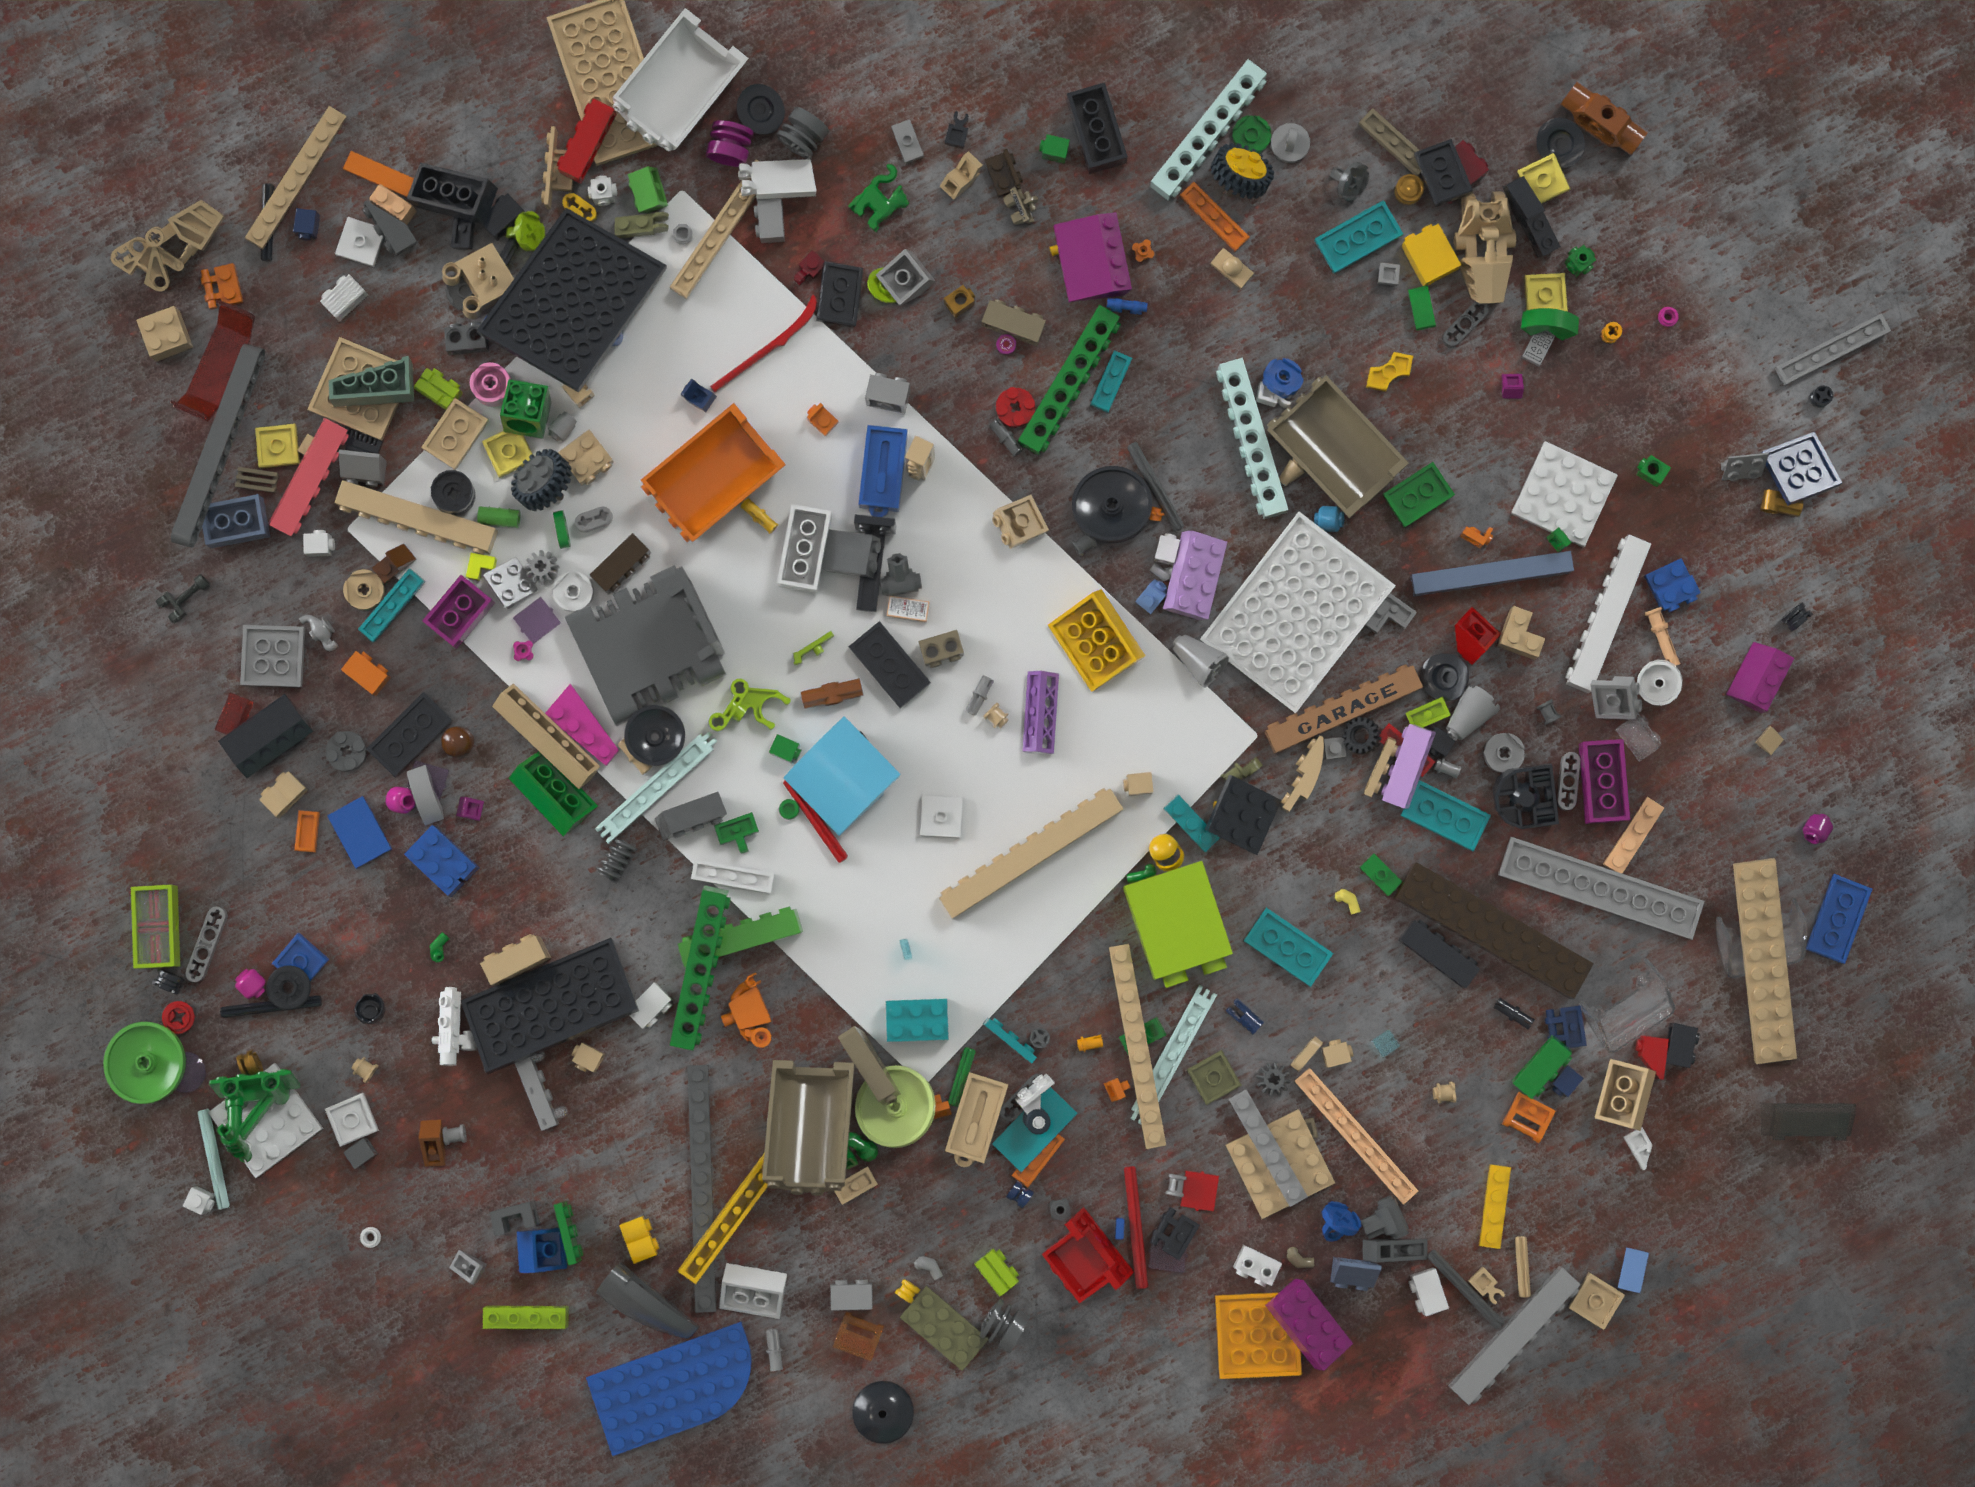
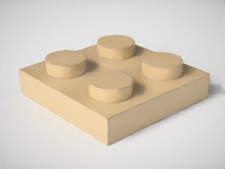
M1588 1272L1568 1308L1604 1330L1625 1294Z

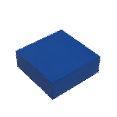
M1116 1217L1115 1239L1124 1238V1218Z

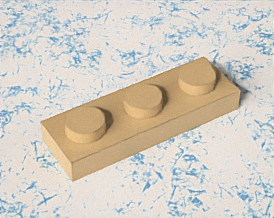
M1388 736L1364 789L1365 795L1372 797L1373 793H1378L1381 782H1379L1382 774L1386 775L1390 766L1387 763L1390 756L1394 757L1398 748L1395 745L1396 739Z

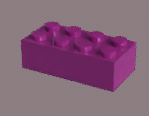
M1623 739L1579 743L1585 824L1625 822L1630 820Z
M1292 1280L1265 1305L1315 1369L1324 1371L1353 1344L1304 1280Z

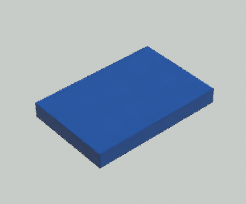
M364 796L327 815L356 869L392 850Z

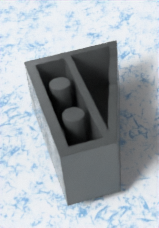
M715 792L662 811L655 818V822L662 840L665 841L673 837L675 839L684 836L685 832L690 830L695 832L703 829L704 825L711 823V825L720 823L727 812L719 792Z

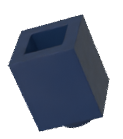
M296 208L293 232L299 239L310 241L311 238L317 239L320 221L319 213L316 210Z
M1569 1065L1561 1068L1557 1077L1549 1084L1553 1087L1551 1090L1559 1097H1562V1095L1569 1097L1584 1078Z

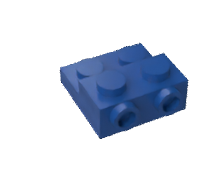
M1682 558L1644 576L1658 606L1662 607L1661 612L1665 610L1672 612L1680 608L1679 604L1684 601L1686 604L1697 600V595L1701 593L1693 576H1690Z

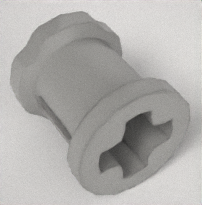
M464 1124L456 1128H443L445 1146L452 1142L462 1141L464 1143L467 1141Z
M1169 1174V1188L1165 1194L1184 1197L1182 1190L1184 1180L1187 1177Z

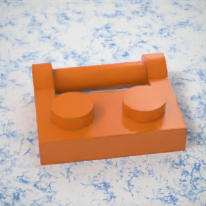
M1518 1092L1502 1125L1510 1126L1532 1137L1533 1141L1540 1143L1556 1110ZM1515 1114L1539 1125V1129L1536 1131L1513 1119Z

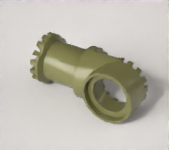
M1257 757L1243 768L1238 763H1235L1234 767L1226 774H1222L1221 777L1225 781L1229 775H1232L1241 780L1251 776L1263 764Z

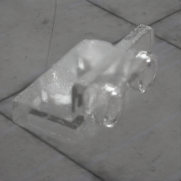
M1638 713L1636 719H1628L1615 730L1640 762L1656 751L1662 744L1660 743V736L1649 728V722L1645 716H1640Z

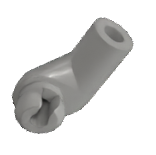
M921 1256L915 1260V1268L918 1270H929L934 1280L943 1276L936 1260L933 1258Z

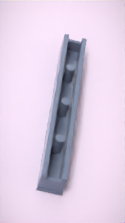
M1571 551L1417 573L1412 574L1410 579L1412 581L1414 597L1570 574L1574 571Z

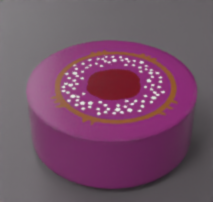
M1001 335L997 339L996 348L1000 354L1010 355L1016 349V341L1011 335Z

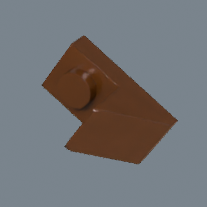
M403 543L385 553L386 557L373 566L372 569L383 583L387 584L417 559Z

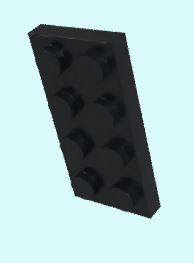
M880 621L848 646L900 709L931 684L929 679Z
M423 692L366 750L396 778L453 720Z

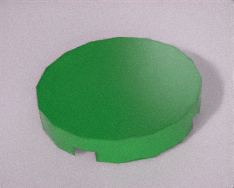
M1244 116L1233 127V143L1235 146L1237 143L1241 144L1242 148L1245 145L1249 146L1250 151L1255 149L1257 150L1256 153L1260 154L1270 144L1271 128L1267 121L1260 116Z

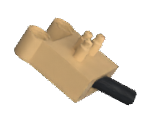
M509 238L500 255L491 243L455 263L450 262L444 265L442 278L445 284L449 286L457 285L462 276L474 296H469L463 301V313L467 318L476 319L480 316L481 312L494 306L514 280L507 265L519 247L516 239ZM450 271H453L457 275L455 277H449L446 274ZM472 304L475 305L477 309L474 311H470L467 309V306Z

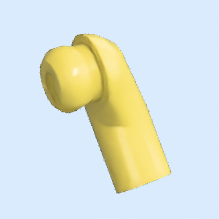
M1340 889V891L1335 893L1336 901H1343L1348 904L1351 915L1361 912L1355 894L1346 889Z

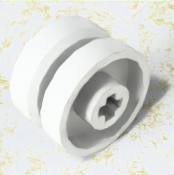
M1658 659L1647 663L1641 669L1637 678V683L1640 686L1639 694L1652 705L1662 706L1671 703L1678 697L1682 688L1683 679L1680 670L1675 664L1667 660ZM1656 680H1663V685L1661 687L1657 686Z

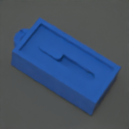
M867 425L858 505L859 508L869 509L871 516L885 517L888 511L899 512L908 429Z

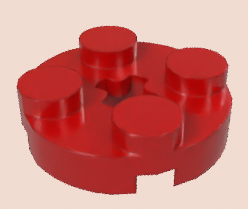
M1010 387L1003 391L996 401L997 416L1001 423L1007 427L1017 428L1025 426L1035 413V401L1028 391L1022 388ZM1018 403L1021 410L1012 412L1010 405Z

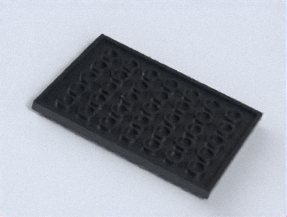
M565 208L479 326L477 334L579 392L663 275L667 266L570 209Z

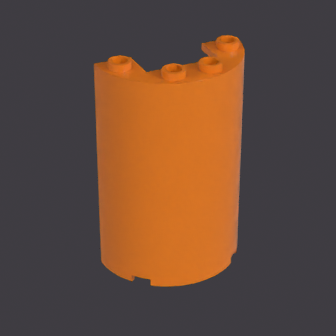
M733 403L641 479L643 483L641 488L648 496L651 494L657 501L655 506L662 514L666 512L669 515L668 521L674 529L677 527L681 529L680 535L686 542H694L786 464L774 450H771L747 421L746 416Z

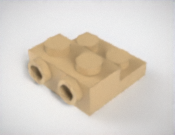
M590 429L558 452L569 462L572 468L570 471L582 486L592 483L596 479L595 476L597 474L608 471L614 462Z
M1032 495L1002 506L992 513L993 524L995 527L1000 528L1002 542L1008 545L1010 549L1049 531Z

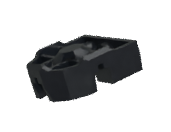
M1551 763L1507 769L1497 777L1492 788L1495 800L1494 809L1505 823L1519 829L1559 824L1553 766ZM1525 772L1526 782L1518 783L1517 773ZM1529 786L1533 789V794L1529 791ZM1544 786L1546 802H1539L1540 794L1537 787ZM1508 795L1510 798L1509 803L1499 805V796ZM1519 803L1521 806H1523V808L1519 809L1515 806V804ZM1530 812L1531 824L1522 825L1521 813Z

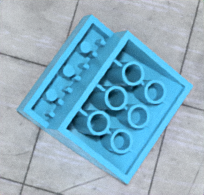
M844 716L793 766L783 779L840 836L883 796L885 790L901 774Z

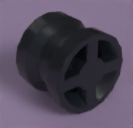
M1825 385L1817 387L1810 394L1811 404L1817 408L1827 406L1834 397L1832 389Z

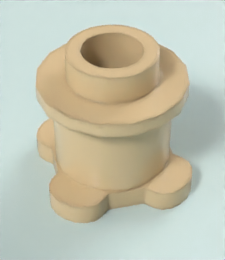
M998 703L993 705L983 716L994 724V728L997 726L1002 728L1009 721L1006 718L1009 714H1005L999 708L1000 705Z
M365 1057L361 1060L358 1058L352 1066L354 1070L353 1075L357 1074L362 1077L364 1083L369 1082L379 1065L370 1064L366 1061Z
M1449 1082L1446 1085L1437 1083L1436 1087L1433 1088L1434 1100H1437L1439 1104L1442 1101L1456 1103L1455 1083Z

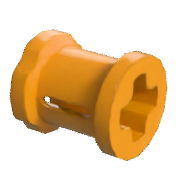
M1617 322L1608 323L1601 331V338L1605 343H1614L1622 335V327ZM1613 330L1615 333L1610 336L1608 332Z

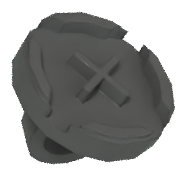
M1355 162L1348 166L1346 170L1338 167L1332 168L1330 176L1339 181L1338 194L1340 198L1346 201H1353L1357 199L1355 196L1358 193H1363L1369 180V172L1366 165Z

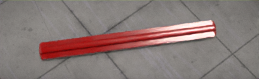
M1128 1166L1124 1168L1135 1283L1137 1289H1145L1148 1287L1137 1174L1135 1166Z

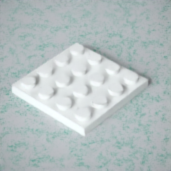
M1545 441L1511 514L1551 533L1560 527L1572 543L1584 548L1618 475Z
M274 1063L263 1072L273 1073L280 1070V1068ZM290 1089V1097L285 1104H272L245 1140L249 1145V1151L252 1153V1159L249 1162L245 1160V1164L255 1178L261 1176L323 1129L295 1089ZM224 1100L208 1112L218 1127L221 1124H224V1126L225 1123L228 1124V1110L225 1109ZM258 1101L249 1102L247 1107L242 1110V1123Z

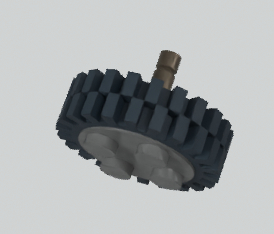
M543 449L542 452L539 450L536 452V457L531 454L529 456L530 460L527 461L525 459L522 462L525 465L517 468L519 473H514L513 477L516 480L511 482V485H513L511 487L512 495L530 511H537V509L541 511L544 509V506L546 508L550 507L551 501L554 504L557 500L561 501L564 498V494L561 491H566L568 486L565 484L571 482L569 477L572 476L570 471L572 468L569 462L552 449H549V451Z

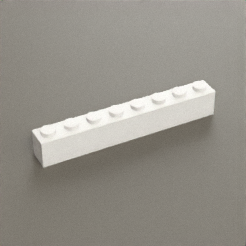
M1632 535L1626 536L1625 539L1621 538L1617 547L1620 550L1617 557L1614 556L1610 564V568H1612L1610 576L1606 575L1602 584L1605 587L1602 594L1599 593L1595 604L1598 605L1596 611L1591 612L1587 622L1590 623L1587 631L1584 630L1580 641L1583 642L1581 648H1577L1574 653L1573 660H1575L1573 668L1569 667L1566 673L1567 685L1586 693L1591 692L1590 684L1592 680H1597L1651 543Z

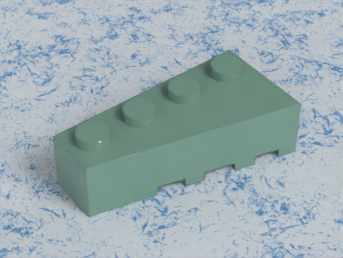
M405 356L398 361H389L375 368H366L365 371L359 373H350L329 380V400L334 407L414 402L413 363L409 356Z

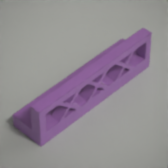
M1028 671L1022 752L1054 754L1059 673ZM1047 677H1052L1050 688L1046 684ZM1047 697L1050 700V706L1048 708L1045 705V699ZM1046 717L1049 720V726L1047 728L1044 725V719ZM1044 737H1046L1048 741L1047 749L1042 748Z

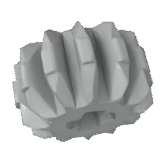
M540 550L539 556L534 552L532 553L533 560L530 558L526 559L531 565H526L524 569L530 571L527 573V577H533L532 581L534 583H537L539 579L541 585L545 584V579L551 583L552 579L550 576H558L553 571L559 569V565L554 564L557 558H551V552H547L544 556V551ZM541 563L546 566V569L543 568V572L538 569V566L541 567Z

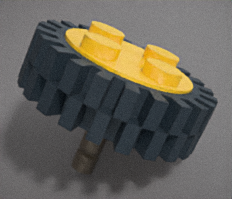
M1230 143L1229 146L1225 144L1223 147H1220L1211 163V173L1214 175L1213 178L1215 180H1220L1218 182L1220 186H1226L1225 190L1228 197H1233V195L1236 196L1237 193H1240L1241 198H1244L1246 195L1248 199H1252V197L1257 199L1266 193L1274 178L1273 167L1271 164H1268V159H1262L1264 155L1256 153L1257 150L1255 149L1250 151L1249 146L1246 145L1242 148L1239 143L1236 146L1234 143Z

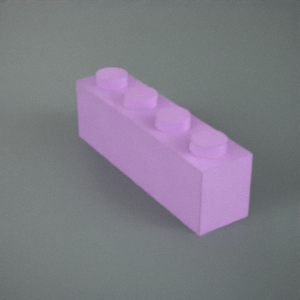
M1409 724L1408 727H1405L1402 733V738H1404L1402 746H1398L1395 753L1397 760L1395 765L1390 767L1388 776H1390L1389 782L1382 789L1383 801L1404 809L1409 808L1436 732L1415 724Z

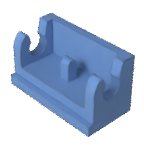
M1626 1247L1618 1288L1637 1293L1641 1292L1649 1252Z

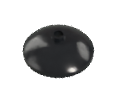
M660 705L645 706L637 710L629 718L624 731L625 744L629 753L637 761L650 766L664 765L674 760L681 752L685 743V728L679 716L671 709ZM654 733L659 736L656 741L651 739V735Z
M877 1381L867 1385L858 1393L853 1404L852 1416L857 1430L863 1437L875 1443L885 1444L894 1442L906 1434L913 1421L914 1407L909 1394L900 1385L890 1381ZM884 1410L887 1415L880 1417L879 1411Z

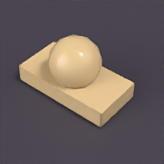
M1224 248L1210 263V265L1240 289L1254 274L1239 258L1234 257Z

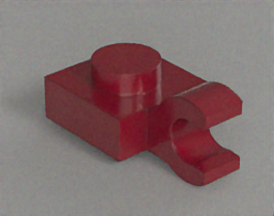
M811 250L799 263L801 270L795 274L794 281L801 285L808 276L814 279L822 271L824 260Z

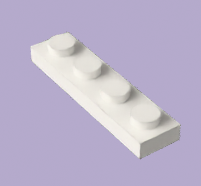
M698 859L694 860L691 875L693 880L770 894L772 893L775 873Z

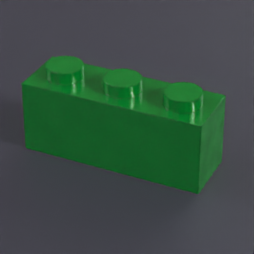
M1552 1034L1513 1078V1084L1530 1099L1534 1096L1539 1097L1545 1090L1543 1086L1548 1080L1552 1082L1558 1075L1557 1070L1561 1066L1565 1067L1571 1061L1572 1051Z

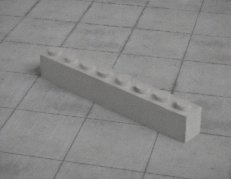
M1558 1266L1448 1386L1468 1405L1471 1403L1475 1404L1482 1395L1480 1393L1485 1387L1487 1389L1490 1388L1496 1381L1494 1378L1499 1372L1502 1374L1508 1369L1509 1361L1513 1357L1516 1359L1523 1352L1522 1347L1527 1342L1530 1344L1537 1337L1536 1332L1541 1327L1544 1329L1551 1322L1550 1317L1555 1312L1558 1314L1565 1307L1564 1302L1568 1298H1573L1578 1293V1287L1581 1284L1563 1267Z

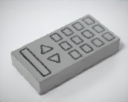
M1548 330L1533 335L1521 358L1539 367L1555 335Z

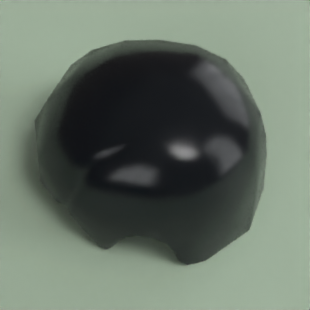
M376 993L364 994L354 1007L356 1018L363 1024L377 1023L386 1012L385 1002Z

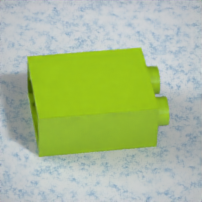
M1202 861L1123 887L1153 980L1162 977L1165 988L1188 981L1186 969L1201 965L1204 975L1227 968L1224 957L1233 954Z

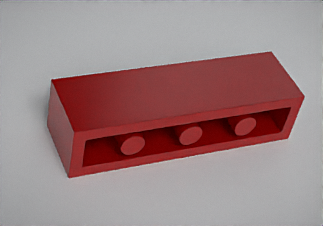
M594 98L591 104L588 103L584 109L585 115L582 121H578L574 137L570 138L567 142L565 155H561L557 162V169L561 175L582 184L617 115L614 108Z

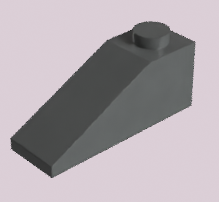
M1427 1239L1363 1240V1260L1371 1262L1427 1260Z

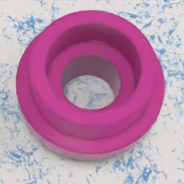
M1664 307L1658 314V320L1661 325L1671 327L1678 321V313L1672 307ZM1665 314H1669L1671 320H1666Z

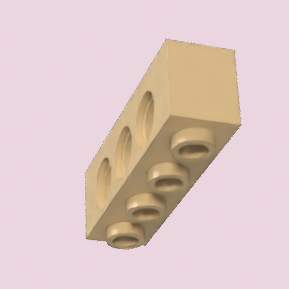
M915 436L905 456L906 470L909 473L908 476L919 481L920 478L926 479L935 460L933 443Z

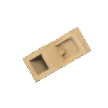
M967 152L957 167L946 175L940 187L955 200L979 176L978 172L983 165L970 152Z

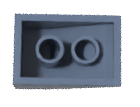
M1333 1257L1330 1281L1335 1283V1287L1347 1288L1348 1285H1354L1357 1290L1368 1291V1287L1374 1288L1381 1271V1266L1371 1261Z

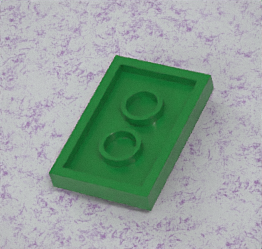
M1431 462L1383 493L1382 496L1405 528L1455 496L1434 462Z
M567 1201L555 1204L554 1209L568 1265H572L582 1261L581 1257L584 1256L581 1244L578 1245L576 1237L579 1236L576 1224L573 1225L571 1217L574 1216L571 1204L568 1205Z

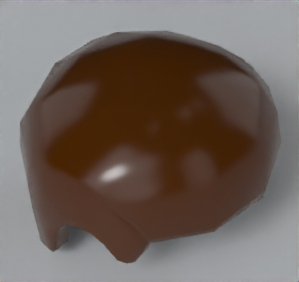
M462 726L451 727L441 737L442 749L446 754L453 757H460L470 753L474 745V736L469 729Z

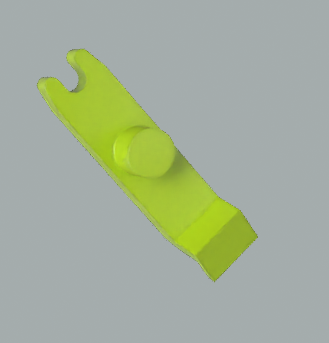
M832 631L800 651L794 652V665L803 664L802 657L812 650L816 656L822 654L824 650L821 644L834 637Z

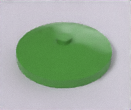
M137 1022L124 1027L111 1039L105 1051L103 1067L109 1086L118 1096L132 1103L150 1104L168 1097L178 1087L185 1072L186 1057L181 1041L169 1028L154 1022Z

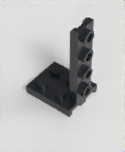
M855 514V529L861 533L880 538L881 549L876 560L877 570L874 573V577H860L856 610L877 612L885 535L896 534V520L893 518Z

